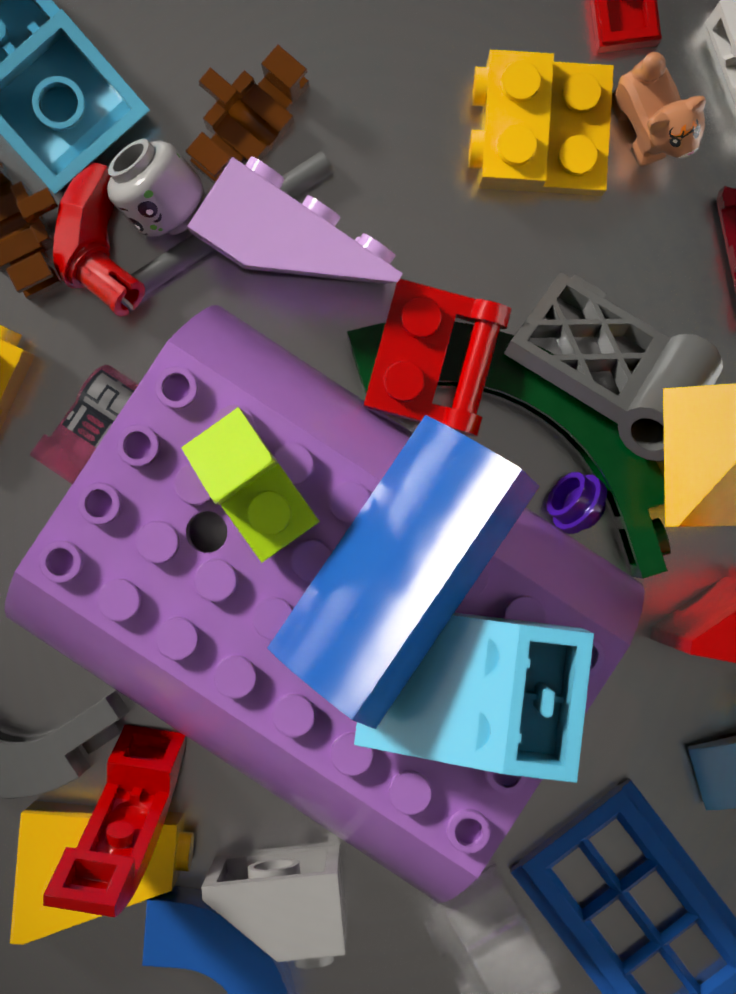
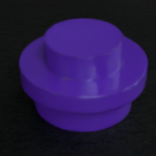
M572 472L561 478L551 490L547 500V510L553 516L555 526L567 534H575L594 526L601 519L605 511L606 485L596 476L583 475L580 472Z

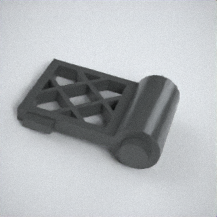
M560 272L512 338L504 354L618 423L621 440L635 455L647 460H664L663 388L715 385L723 369L720 353L707 339L695 334H680L669 338L606 300L604 297L607 293L576 274L570 278ZM560 298L582 311L585 319H565L558 299ZM613 336H623L643 348L645 352L621 353ZM574 337H594L602 354H581ZM531 338H555L562 355H551L529 342ZM610 371L620 392L619 395L596 383L590 372Z

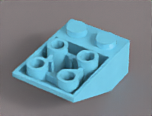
M454 613L377 728L374 729L357 722L354 745L499 774L577 783L594 633L581 627Z

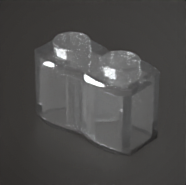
M496 863L485 868L478 879L455 898L444 903H438L433 899H429V910L432 918L424 922L425 927L439 954L444 957L452 952L462 968L464 974L456 978L461 994H551L561 988L555 969Z

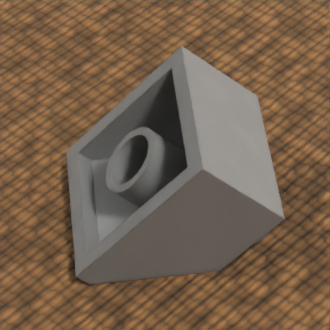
M340 844L214 858L201 886L202 900L275 961H294V966L297 968L312 969L330 965L334 962V956H344L346 954L347 912Z

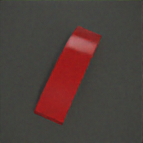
M124 725L107 761V783L77 847L65 848L43 894V906L114 918L125 909L146 872L162 831L186 746L185 735L178 732Z

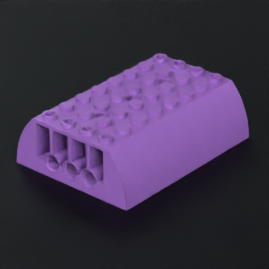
M212 305L192 317L166 342L15 570L5 600L6 617L438 903L447 902L455 898L478 879L543 779L499 774L356 746L354 741L357 722L348 718L314 691L267 649L413 433L384 413L363 407L364 400L219 305ZM237 407L244 413L320 520L317 525L263 563L258 559L222 506L213 502L181 447ZM525 508L455 613L581 627L594 633L586 714L631 645L643 609L644 587L642 583L530 509ZM203 512L218 514L227 526L226 541L214 552L199 550L190 539V525L193 519Z

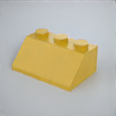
M736 383L663 388L665 527L736 526Z

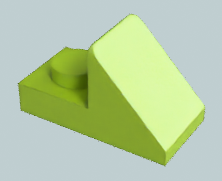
M239 407L181 447L213 502L222 506L261 563L268 560L320 522Z

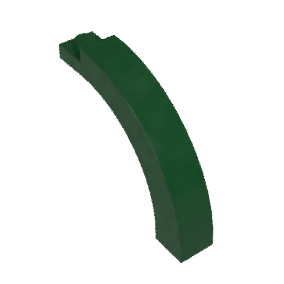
M454 321L437 387L457 388L474 324ZM386 322L347 331L348 342L365 396ZM499 331L483 393L521 407L542 420L561 435L578 453L592 474L604 482L607 488L606 501L618 532L631 577L644 579L668 571L663 556L671 553L668 535L660 518L651 520L648 510L649 508L665 504L664 477L657 462L644 459L629 450L619 436L618 423L505 355L504 353L515 335ZM538 346L539 348H541L542 350L546 351L547 353H549V354H551V355H554L553 353L549 352L548 350H546V349H544V348Z

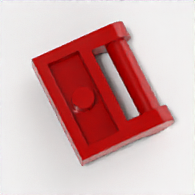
M399 279L394 290L363 407L416 422H421L424 416L427 415L462 434L478 437L483 417L477 415L499 331L500 329H507L512 309L494 301L474 299ZM455 318L472 322L474 326L452 408L433 404V399Z

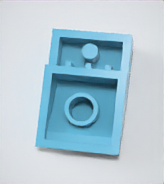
M0 0V134L56 195L91 162L95 161L150 112V109L62 8L59 9L52 0Z

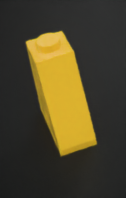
M34 801L21 812L10 944L24 945L102 916L43 906V894L65 848L77 847L96 806ZM167 812L162 831L146 872L126 907L172 891L180 876V871H190L193 857L194 833L183 832L185 813Z

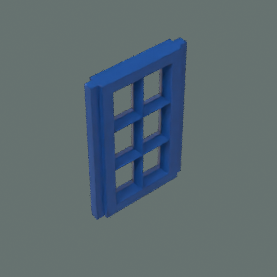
M630 778L620 786L614 787L520 859L519 863L510 869V873L602 994H646L631 973L658 952L689 991V994L736 993V917ZM616 818L647 858L645 862L621 880H619L589 840ZM578 847L610 887L583 909L551 869ZM654 871L659 873L687 910L685 915L661 933L629 893V890ZM618 899L650 940V942L624 962L621 961L591 921ZM696 923L727 963L726 966L701 985H699L669 945Z

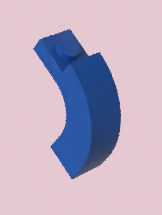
M174 886L172 891L147 900L142 966L193 970L216 981L228 994H296L292 973L287 961H275L202 900L201 889Z

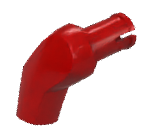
M91 162L72 179L59 203L54 235L53 263L59 277L68 287L87 288L104 302L115 315L119 317L129 314V310L121 301L123 300L131 309L135 310L145 295V286L140 280L134 278L110 258L107 225L114 204L110 201L107 190L110 179L108 174L109 167Z

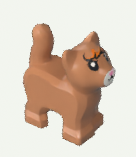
M658 52L647 54L642 61L634 66L633 70L620 77L618 88L612 93L611 105L617 120L626 121L629 118L635 129L637 138L633 142L631 149L639 166L644 167L660 161L666 155L675 158H686L694 154L700 147L705 129L704 107L706 98L704 96H694L681 100L678 89L666 68L664 56Z

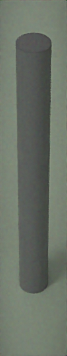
M320 151L283 175L282 177L285 180L280 189L292 198H296L335 173L325 154ZM192 234L131 275L144 284L145 295H147L215 249ZM123 300L121 301V303H122L124 306H126V307L129 306V305L126 304Z

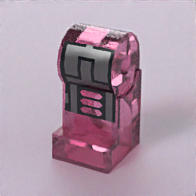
M110 365L99 367L84 382L75 403L51 436L44 434L30 453V456L73 484L139 384Z

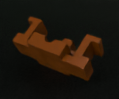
M278 44L261 63L264 78L258 85L255 83L254 78L245 70L231 85L211 67L199 80V86L216 99V103L203 117L206 128L214 135L210 139L205 133L201 132L186 149V153L191 157V164L214 184L232 157L241 163L244 161L247 163L251 156L261 161L294 123V117L288 110L309 87V80L304 77L307 69Z
M0 160V272L7 271L18 293L23 292L28 300H32L63 284L47 250L53 248L54 236L43 214L57 208L58 205L48 187L32 194L31 190L22 181L13 184L3 162Z

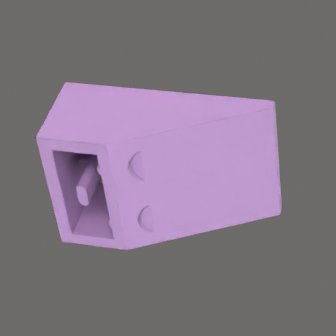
M253 156L250 157L246 165L234 157L230 159L187 225L191 234L243 269L377 284L398 282L403 275L402 272L390 265L396 256L390 249L365 233L361 237L357 236L354 240L337 229L335 226L341 217L336 212L310 195H307L301 204L283 192L280 188L285 179L271 167Z

